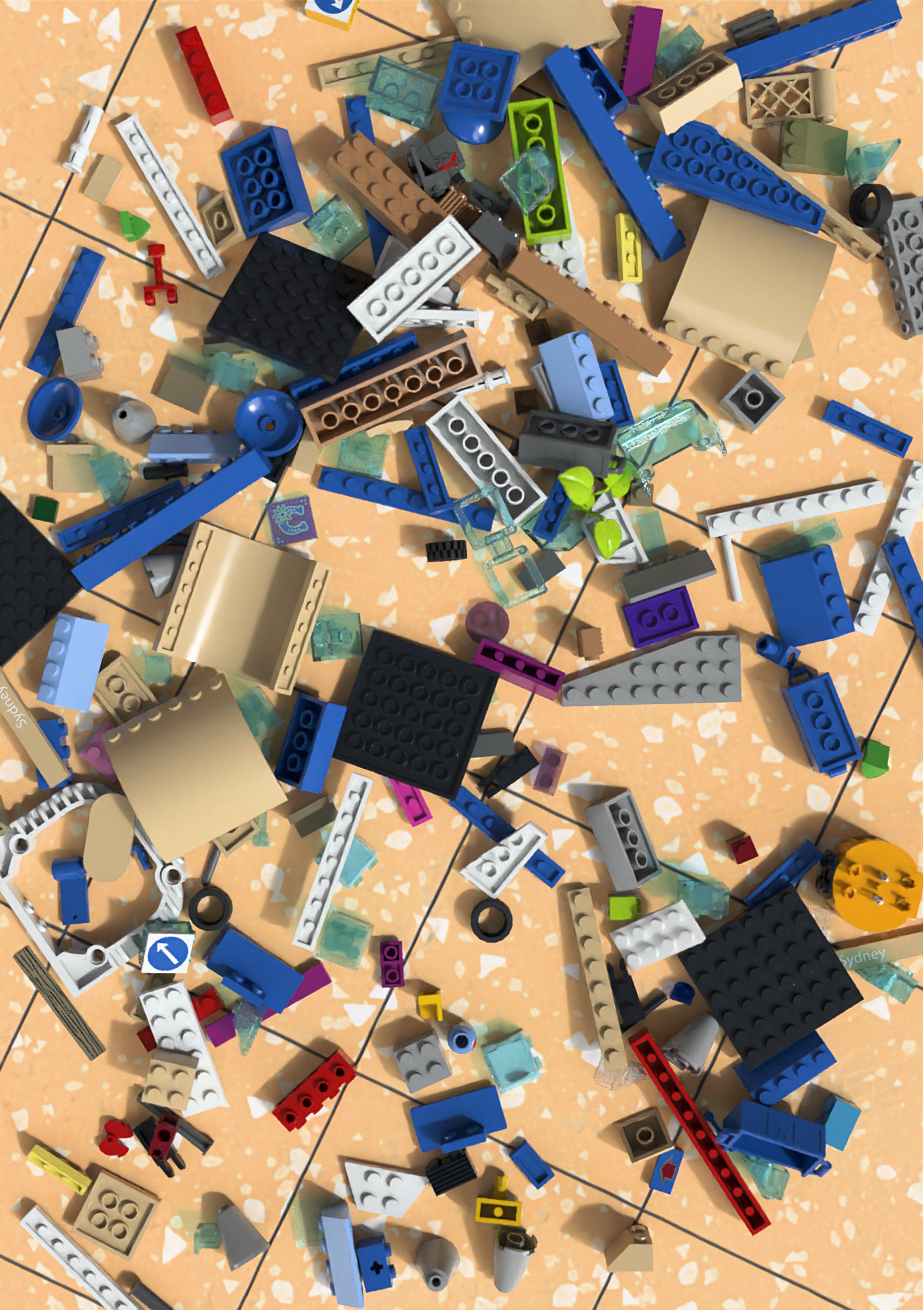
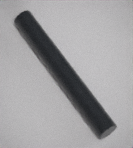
M664 992L642 1007L645 1016L668 1000ZM622 1022L619 1025L621 1035L638 1022L626 1026Z

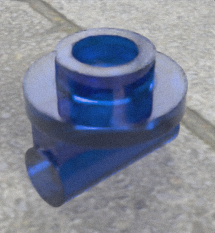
M677 982L670 991L669 999L691 1005L695 996V990L686 982Z

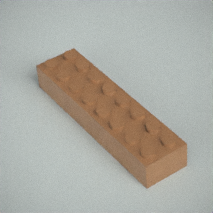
M359 130L327 160L326 172L409 250L449 216ZM469 233L468 235L481 248V252L445 283L457 295L488 265L492 256Z
M524 247L507 270L511 275L656 378L659 376L673 356L669 352L671 350L670 346L661 340L657 343L651 339L653 334L643 327L639 330L632 325L634 321L625 314H622L620 317L614 313L616 308L607 301L600 303L595 299L596 293L587 287L582 290L577 286L579 281L568 273L565 277L558 272L560 268L550 260L547 263L543 262L540 259L541 254L532 247H529L528 250Z
M461 329L297 402L318 449L484 376L469 336Z

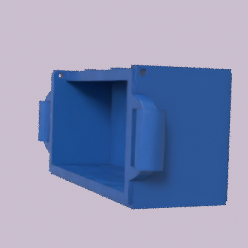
M805 664L788 670V685L781 687L780 690L812 770L820 774L826 772L830 779L848 772L846 768L847 763L863 756L829 672H819L813 675L806 668ZM805 673L809 676L794 683L791 680Z
M741 1099L723 1119V1128L715 1137V1141L718 1144H722V1150L725 1152L730 1148L800 1171L801 1177L804 1178L808 1174L823 1177L832 1168V1164L824 1160L826 1157V1126L746 1099Z

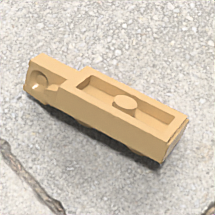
M490 273L485 280V284L493 289L491 293L497 299L531 322H533L545 304L544 300L509 277L506 278L502 275L499 279Z

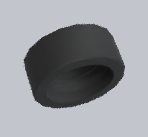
M868 183L860 185L851 195L849 202L851 220L856 226L861 228L881 227L887 222L893 209L891 192L886 186L881 184ZM872 192L876 198V211L873 217L869 219L865 212V203L867 197Z
M206 887L198 891L190 900L188 907L189 918L192 923L204 931H216L223 927L231 918L233 911L229 895L217 887ZM206 896L217 897L223 904V915L215 922L204 921L198 914V904Z
M488 898L480 901L474 907L471 913V928L480 940L487 943H497L504 940L510 934L513 927V917L510 908L503 901ZM496 908L503 913L505 924L499 932L489 934L480 928L478 918L484 909Z

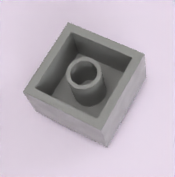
M83 325L56 331L65 376L77 384L103 378L101 371H104V364L102 359L98 358L97 349H100L97 336H94Z
M753 366L718 404L749 434H752L786 397Z
M434 1028L393 1047L392 1054L410 1094L452 1076V1067Z

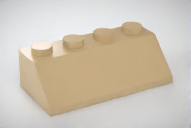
M712 49L637 98L654 126L664 134L669 135L676 132L679 127L687 122L695 120L704 111L715 107L718 102L726 97L732 96L743 87L737 63Z

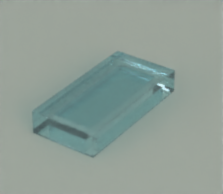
M659 510L637 515L636 519L647 558L651 559L669 554Z

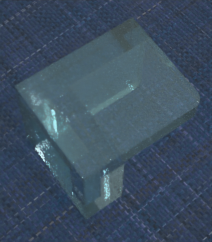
M145 657V684H170L172 657Z
M199 1223L194 1232V1255H199L201 1249H220L221 1236L217 1223Z

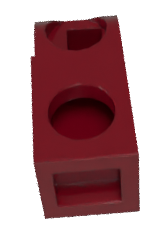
M163 1112L157 1123L148 1156L165 1162L182 1119Z

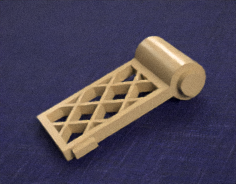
M823 68L811 73L744 80L747 126H752V130L766 129V124L783 123L785 118L816 119L820 123L828 124L838 117L835 69ZM808 80V89L803 94L793 87L797 81ZM775 83H782L787 87L781 96L771 90ZM759 85L765 91L757 99L750 93V86ZM790 90L799 97L793 106L783 100ZM767 92L777 100L770 109L760 102ZM803 100L810 106V113L801 114L795 108ZM779 102L789 110L785 116H777L772 112ZM756 105L766 112L762 118L752 119L751 111Z

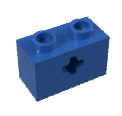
M384 1235L359 1240L356 1250L366 1293L392 1288L393 1279L396 1278L395 1265L390 1264L389 1257L392 1256L390 1243H386Z

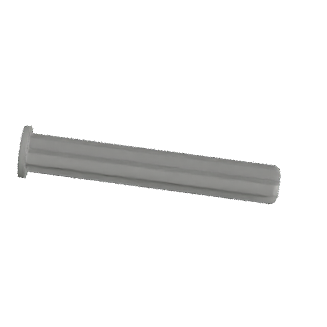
M540 363L531 367L527 371L532 373L549 412L559 414L550 383L542 368L544 364Z

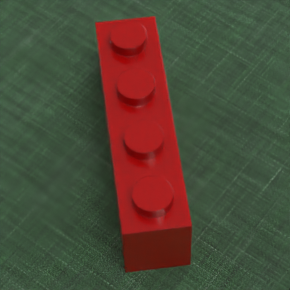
M195 25L176 33L175 35L213 126L233 119V113L197 26Z

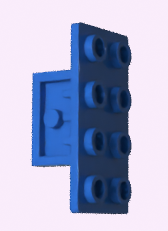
M231 928L227 931L206 964L207 968L223 977L221 984L258 1008L263 1003L279 1014L283 1012L304 979L303 974Z
M495 1085L410 1109L419 1145L423 1153L441 1148L442 1153L445 1154L486 1142L487 1134L507 1129L506 1119Z

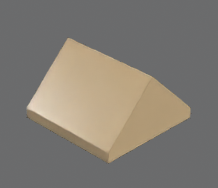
M228 189L221 191L199 209L211 243L216 251L247 241L234 201Z
M658 1107L617 1124L632 1165L674 1149Z

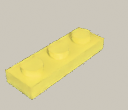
M619 213L615 215L619 283L639 284L642 282L640 230L630 214Z
M36 1144L27 1158L28 1161L81 1196H83L92 1182L86 1173L75 1170L65 1159L55 1157L44 1146Z

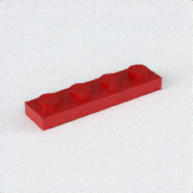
M215 986L191 1000L199 1022L226 1006ZM150 1025L136 1033L147 1052L158 1047Z

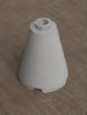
M131 400L121 403L113 409L112 427L114 433L121 441L130 445H141L150 439L152 434H155L157 417L152 408L146 403Z
M185 551L141 557L155 599L161 598L172 591Z
M702 1012L667 1041L661 1050H666L664 1053L665 1057L682 1071L686 1068L691 1071L689 1073L690 1076L698 1077L703 1070L720 1024L714 1014Z
M228 1203L217 1210L219 1215L215 1217L231 1272L271 1248L268 1241L236 1205L231 1207Z
M503 1225L500 1230L495 1229L493 1235L494 1286L502 1293H509L515 1290L537 1249L538 1241L535 1235L532 1234L531 1237L526 1234L527 1229L520 1226Z
M431 1238L420 1245L416 1252L415 1264L427 1288L433 1292H440L445 1289L457 1273L460 1258L458 1250L452 1242L445 1238Z

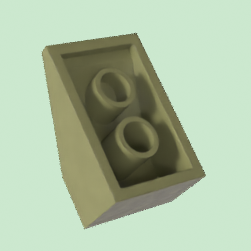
M785 118L780 127L777 166L786 172L844 176L848 130L808 119Z

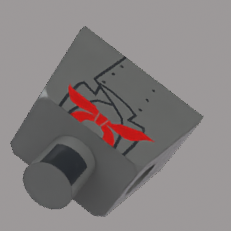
M448 129L416 151L422 168L429 175L447 169L450 182L455 188L461 186L466 181L460 172L465 167V159L454 136Z

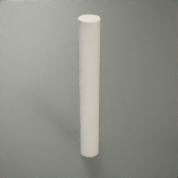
M730 535L722 536L721 539L734 602L743 601Z

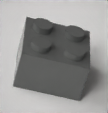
M486 210L468 230V233L492 255L489 262L502 272L518 255L520 236L512 228L508 230L502 224L503 220L496 213L491 214Z

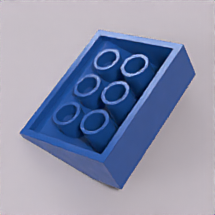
M271 125L220 153L247 239L259 236L261 232L266 231L269 233L296 224L314 215L287 129Z
M822 543L759 564L783 642L793 647H799L855 632L831 545Z

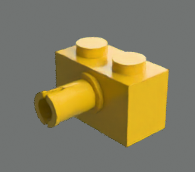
M494 1175L493 1196L491 1198L477 1197L475 1221L520 1226L522 1201L509 1200L507 1197L509 1176H503L502 1185H500L501 1175Z

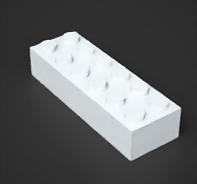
M461 394L425 422L428 430L511 529L547 500L545 494Z

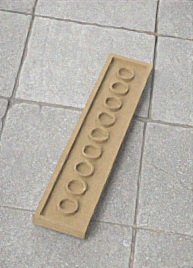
M124 655L119 656L98 673L94 693L119 725L162 704ZM253 818L212 841L227 858L262 830V828Z

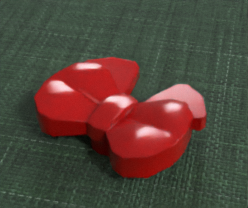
M116 1119L109 1120L104 1125L107 1133L106 1139L100 1143L99 1149L105 1155H117L120 1158L127 1154L129 1147L118 1141L120 1138H131L133 1136V1129L129 1124L125 1125L122 1121Z

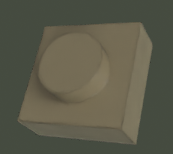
M631 483L629 506L653 507L654 484Z

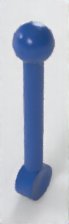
M710 1111L706 1112L704 1115L705 1119L710 1121L719 1133L722 1129L714 1120L713 1113Z

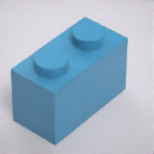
M833 1093L830 1098L825 1100L823 1114L815 1123L826 1126V1144L843 1152L862 1110L855 1103Z

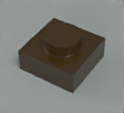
M546 317L524 324L531 347L553 340Z
M536 389L514 391L517 415L528 414L530 409L539 410Z

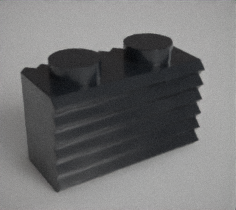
M467 1148L449 1152L448 1156L442 1159L436 1157L428 1162L425 1169L426 1176L436 1196L477 1178V1170Z

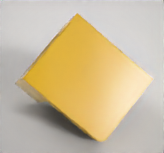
M441 990L419 991L418 1002L421 1018H438V1021H443Z

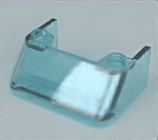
M684 399L623 431L618 435L617 448L621 456L627 459L626 465L632 477L647 497L652 495L647 483L655 476L653 466L692 446L696 451L704 452L715 446L723 456L728 454L719 426L693 399Z

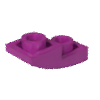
M402 941L380 942L382 988L405 987Z

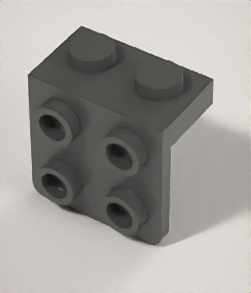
M413 144L409 145V153L406 154L407 163L411 175L415 174V183L430 198H435V200L441 199L450 190V176L447 169L425 177Z

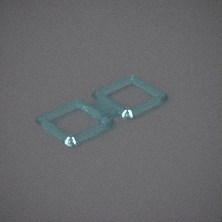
M489 484L452 503V510L472 549L479 550L487 547L492 559L483 562L482 568L503 609H511L547 593L548 588L528 548L525 545L514 548L508 537L516 533L517 527L494 484ZM490 495L506 527L478 540L462 508ZM521 555L537 587L508 599L493 568Z

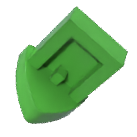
M129 211L119 212L122 234L130 243L139 240L150 230L151 225L144 219L131 215Z
M871 740L867 741L861 766L862 773L866 779L882 776L889 771V746Z

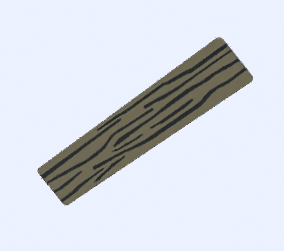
M26 946L14 955V960L88 1059L93 1061L105 1052V1046L30 946Z

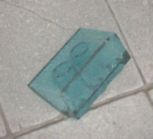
M380 55L368 87L365 107L428 132L437 114L438 109L436 106L443 80Z

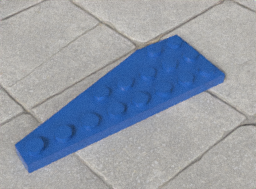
M693 120L669 135L663 132L660 133L647 171L651 180L818 234L826 210L805 194L801 195L786 180L782 181L774 175L775 172L747 152L744 153L733 145V141L728 138L725 139L711 125Z

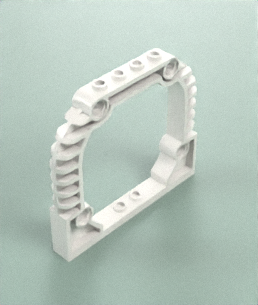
M81 782L63 788L23 817L11 823L12 831L0 837V892L74 999L144 951L149 932L160 933L161 929L173 928L183 906L184 891L182 883L188 876L184 857L180 856L166 864L145 832L138 817H136L134 833L157 865L155 881L163 893L157 911L146 922L111 945L106 941H98L88 950H78L69 947L61 952L48 933L46 923L37 917L34 913L35 908L33 904L25 900L12 879L19 875L23 855L32 852L36 848V836L73 809L84 804H93L97 798L104 794L119 792L126 795L124 790L117 791L108 785L97 782ZM20 838H23V839L26 840V842H27V848H26V849H23V848L20 847V845H19V840H20ZM171 869L179 872L180 877L178 880L171 878ZM96 949H100L101 951H103V959H100L95 955Z

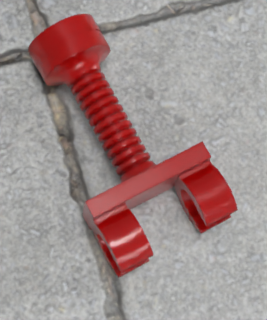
M150 244L147 246L148 256L152 257L154 261L155 286L143 287L145 304L147 306H155V293L166 292L168 303L176 304L178 303L177 286L175 284L164 285L162 256L166 255L165 245Z

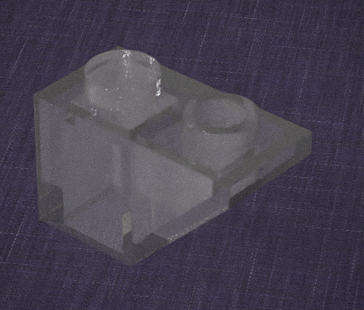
M601 1056L593 1079L595 1084L617 1092L645 1080L647 1075L645 1070L642 1069L643 1066L634 1061H630L628 1067L606 1072Z

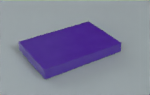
M686 586L622 606L635 649L700 628Z

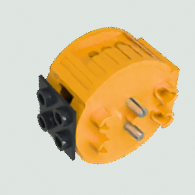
M857 836L841 842L836 846L834 852L826 849V853H823L824 856L820 860L822 871L821 875H818L816 878L815 888L817 893L825 897L824 899L832 911L850 925L867 932H886L904 924L907 917L917 918L923 892V873L918 871V866L913 858L902 848L878 837Z

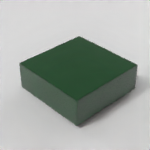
M36 497L32 519L55 524L60 502Z

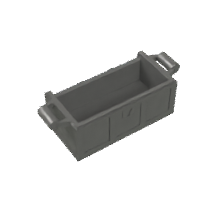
M530 409L519 439H514L509 449V453L512 456L518 457V463L561 471L582 466L588 468L593 476L608 478L609 474H623L627 463L625 457L615 455L619 424ZM613 461H617L615 468H611Z

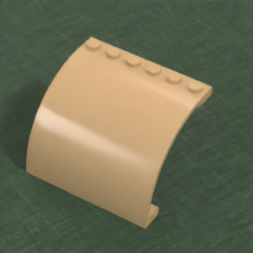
M441 0L464 43L519 52L520 60L511 93L519 84L542 69L540 63L565 45H568L570 49L578 50L597 42L600 49L605 50L621 37L603 0Z
M709 199L696 238L658 332L752 368L754 366L759 371L784 379L817 307L833 262L837 244L781 222Z
M196 520L152 650L202 664L269 687L268 689L291 696L334 567L253 541Z
M223 673L102 734L107 753L120 784L145 832L166 864L288 800L281 783L274 776L248 727Z

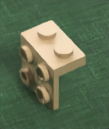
M56 441L54 445H47V454L53 457V490L55 492L95 493L98 491L97 447L90 445V441H76V445H68L67 441Z

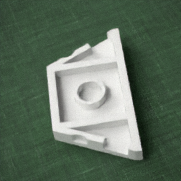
M610 490L602 493L590 511L604 516L606 520H616L622 531V540L613 556L606 560L599 552L593 537L594 524L601 520L586 514L580 522V526L599 564L648 563L649 560L618 498H614Z
M349 1159L345 1161V1168L357 1210L402 1218L429 1182L426 1174Z

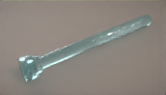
M264 739L262 741V754L270 767L271 741ZM266 811L258 816V825L262 830L252 838V846L270 847V837L266 833Z

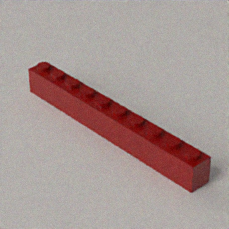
M647 1027L627 1038L632 1050L751 1235L754 1236L770 1226L771 1222L728 1153L722 1150V1144H718L715 1141V1133Z

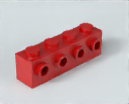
M339 1047L276 1104L272 1114L289 1132L294 1128L299 1130L307 1122L306 1117L311 1113L314 1115L323 1108L324 1105L322 1103L327 1098L331 1100L340 1092L339 1087L344 1083L348 1085L357 1076L355 1073L358 1066Z

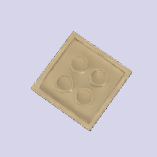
M102 1169L70 1232L130 1262L162 1199Z

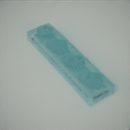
M833 518L753 555L752 558L762 576L759 564L822 543L830 545L843 539L844 536L836 519Z

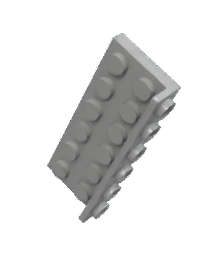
M923 196L893 202L891 216L884 225L877 227L878 241L884 255V266L888 270L889 285L894 294L895 309L899 314L900 329L905 340L923 335Z

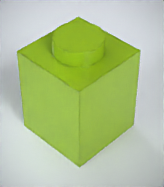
M635 893L608 894V916L610 920L637 919V913H641V900L637 899Z

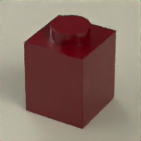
M746 832L725 841L732 859L737 865L759 856L751 836Z

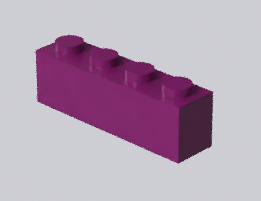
M637 5L635 14L630 13L628 27L632 28L631 36H626L624 47L625 50H628L627 58L623 57L621 72H625L624 80L619 79L618 84L629 100L628 104L641 106L637 97L648 91L651 87L663 9Z
M482 638L472 661L474 665L499 673L500 679L551 701H554L566 674L486 638Z

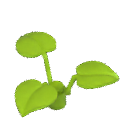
M613 461L611 468L616 467L617 461ZM626 464L621 475L609 474L608 478H603L607 487L594 492L591 489L594 483L591 471L582 466L570 468L561 473L557 479L563 485L567 496L572 501L569 506L571 510H583V514H589L601 520L594 524L593 537L599 552L608 560L620 546L622 540L620 525L616 520H606L604 516L592 512L590 509L595 504V495L610 490L614 498H620L628 492L631 484L629 467Z

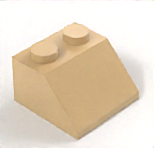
M633 1225L631 1228H625L604 1250L607 1272H653V1243L648 1227Z

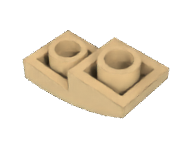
M407 410L365 429L366 433L371 438L375 435L383 434L388 428L394 434L399 431H405L413 424L412 412Z

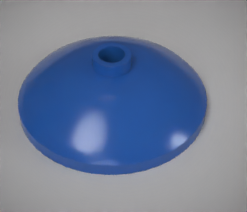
M440 111L442 121L448 131L460 141L472 145H484L494 141L501 134L506 122V112L503 122Z
M55 377L46 381L38 388L30 401L27 413L29 429L37 439L44 442H56L67 436L74 429L80 419L83 405L82 394L78 385L68 378Z
M265 389L250 394L239 405L235 415V430L244 447L247 445L253 447L258 444L266 457H274L288 452L299 441L303 430V417L299 406L290 396L281 391ZM268 424L274 426L272 430H267L265 427Z

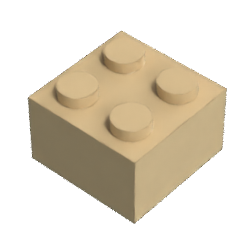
M155 1048L141 1101L186 1111L200 1058Z

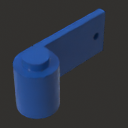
M82 856L56 858L52 862L53 878L56 881H60L63 925L90 923L87 872L84 868Z

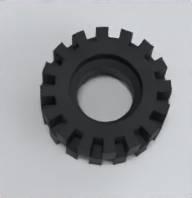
M466 540L427 543V562L467 559Z

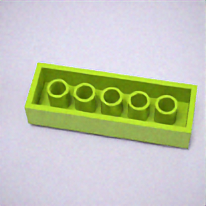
M548 97L508 103L506 115L525 245L533 246L570 240L572 229L553 99Z

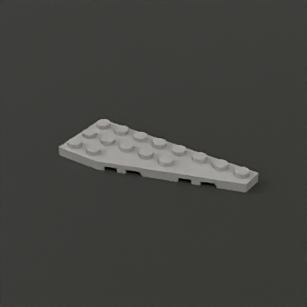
M740 635L693 636L561 684L562 707L742 702Z

